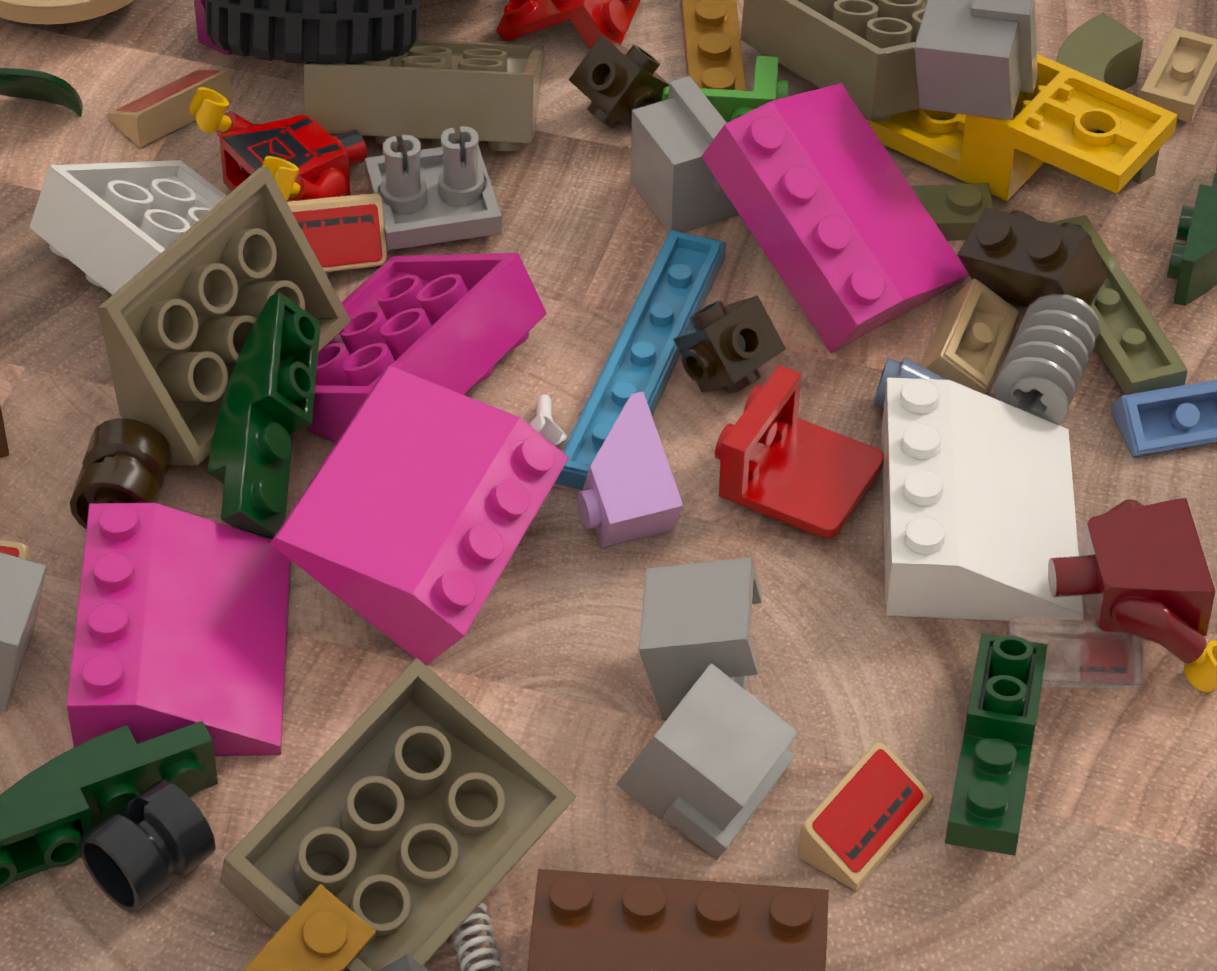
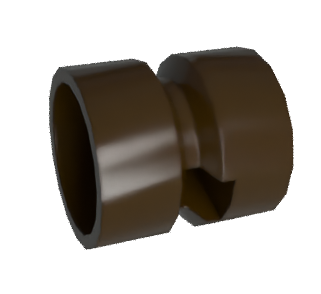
M123 418L104 421L94 429L82 462L83 467L78 475L70 500L71 513L79 525L87 529L89 504L158 503L159 491L164 483L171 459L170 445L163 434L148 424L134 419Z

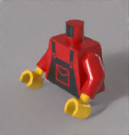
M206 87L198 88L188 109L191 115L195 117L196 123L202 131L207 133H214L216 131L219 136L223 183L231 191L237 188L258 168L268 167L286 202L350 196L349 167L365 162V158H367V148L364 139L357 130L352 129L332 137L311 116L298 115L264 124H253L233 111L225 113L229 102L220 93Z

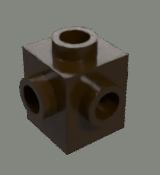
M602 34L569 78V81L592 101L587 110L611 128H615L618 122L632 128V110L662 101L663 89L669 87V83L655 72L660 63L653 56L635 44L630 49H627Z
M758 295L725 306L721 300L705 306L689 317L693 326L673 339L682 355V364L685 371L696 381L701 392L726 386L729 393L737 392L760 379L761 374L758 368L786 350Z

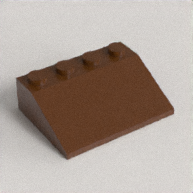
M538 869L528 971H825L829 890Z

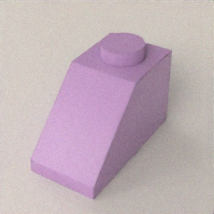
M643 391L630 395L594 458L582 491L577 494L578 508L583 524L587 529L595 528L601 548L672 531L683 508L680 494Z

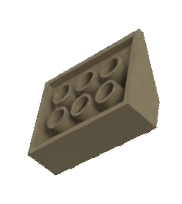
M744 0L741 40L760 51L762 56L779 57L778 63L793 71L795 77L807 80L819 88L842 83L865 119L871 121H887L892 119L893 114L920 108L914 46L928 0Z
M417 39L409 52H405L404 55L399 57L389 56L387 60L364 61V63L353 64L347 62L334 64L306 62L304 64V115L311 116L332 137L355 129L361 135L375 136V143L383 145L386 139L393 136L397 138V145H402L401 135H412L416 138L431 139L432 146L442 147L441 135L443 131L449 128H454L455 144H460L459 127L466 126L471 127L478 133L479 141H488L489 149L498 151L520 150L522 143H532L535 134L544 45Z
M268 167L258 168L98 307L120 416L123 419H134L148 424L163 434L170 445L171 459L169 466H198L210 454L219 410L229 379L246 339L270 296L280 292L321 322L318 352L351 322Z
M416 658L224 858L219 882L276 932L281 929L321 884L376 931L374 939L346 971H379L405 955L410 956L419 964L425 966L575 800L576 795L423 662Z

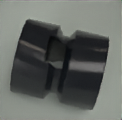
M166 780L157 781L131 800L125 809L126 817L119 814L111 815L82 836L79 842L80 855L96 884L110 900L129 913L138 912L166 891L170 884L169 874L171 872L184 877L213 855L216 849L212 830L198 806L178 786Z

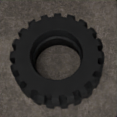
M205 0V31L212 43L217 45L219 49L224 51L231 50L233 54L244 57L254 56L261 60L286 61V63L301 64L303 62L334 64L339 62H347L349 64L364 63V61L368 60L381 61L387 60L389 56L399 57L404 55L405 52H409L418 39L419 0Z

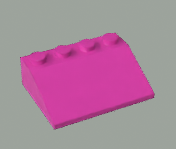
M842 83L771 101L724 124L701 156L830 353L965 281L969 277L964 265Z
M519 254L392 256L341 302L351 322L318 352L312 425L305 429L336 443L383 371L389 365L463 395L474 384L487 379L494 371L493 366L509 350L524 343L529 337V331L547 314Z
M389 365L353 416L270 544L415 659L418 658L425 665H428L466 635L569 457L520 417Z
M158 503L89 504L67 697V711L74 747L125 725H128L136 743L139 744L203 721L213 740L215 756L281 755L291 560L270 544L272 539Z

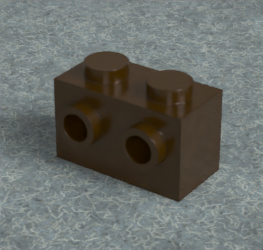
M985 207L957 254L972 280L974 278L1006 302L1026 308L1039 297L1050 294L1070 295L1083 300L1091 306L1109 275L1092 243L1091 236L1085 230L1071 223L1056 225L1036 220L1031 215L1019 210H1012L1008 213Z

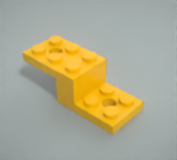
M1037 54L1038 77L1034 92H1019L1012 120L918 108L917 110L893 114L892 119L887 121L867 120V122L883 145L968 184H989L992 195L1008 201L1044 163L1051 164L1096 186L1118 194L1174 134L1178 114ZM943 117H945V118H948L949 120H945V121H944V120H940V119H942ZM1097 130H1101V131H1104V132H1106V133H1094V132L1097 131Z

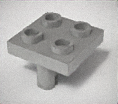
M459 127L460 144H455L454 128H449L443 131L441 135L442 147L421 150V143L416 137L401 135L402 153L398 152L397 138L393 136L386 139L383 143V156L365 158V176L370 193H378L382 198L387 251L502 233V215L479 148V136L471 127Z

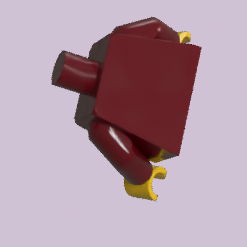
M1187 498L1145 506L1138 501L1128 499L1102 515L1091 517L1085 522L1080 556L1049 559L1048 580L1053 598L1088 595L1096 627L1104 632L1129 633L1163 646L1185 663V675L1196 689L1205 693L1213 692L1217 688V640H1211L1206 644L1204 636H1207L1215 588Z

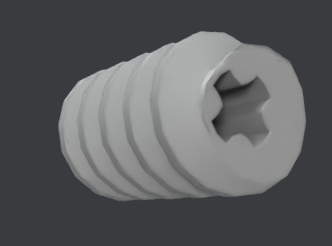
M1050 294L1039 297L1030 304L996 379L995 395L997 400L1057 425L1062 423L1068 413L1069 406L1076 393L1075 390L1082 379V374L1100 334V320L1095 311L1083 300L1065 294Z

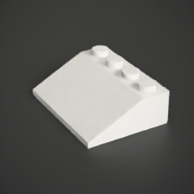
M181 160L49 165L29 228L50 244L49 248L53 253L70 260L85 272V277L89 282L106 289L113 295L227 195Z
M887 378L881 430L882 452L884 454L882 477L886 616L1082 624L1084 616L1082 596L1053 598L1048 580V563L1050 558L1079 556L1069 429L951 380Z

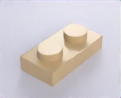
M1173 27L1140 90L1139 98L1178 114L1177 119L1191 123L1217 72V39Z

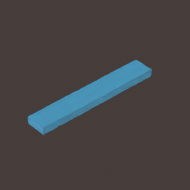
M674 230L669 231L563 450V453L569 459L557 477L555 484L579 490L583 489L594 458L631 394L643 391L653 416L681 355L673 339L693 326L689 317L702 309L724 262L726 242Z

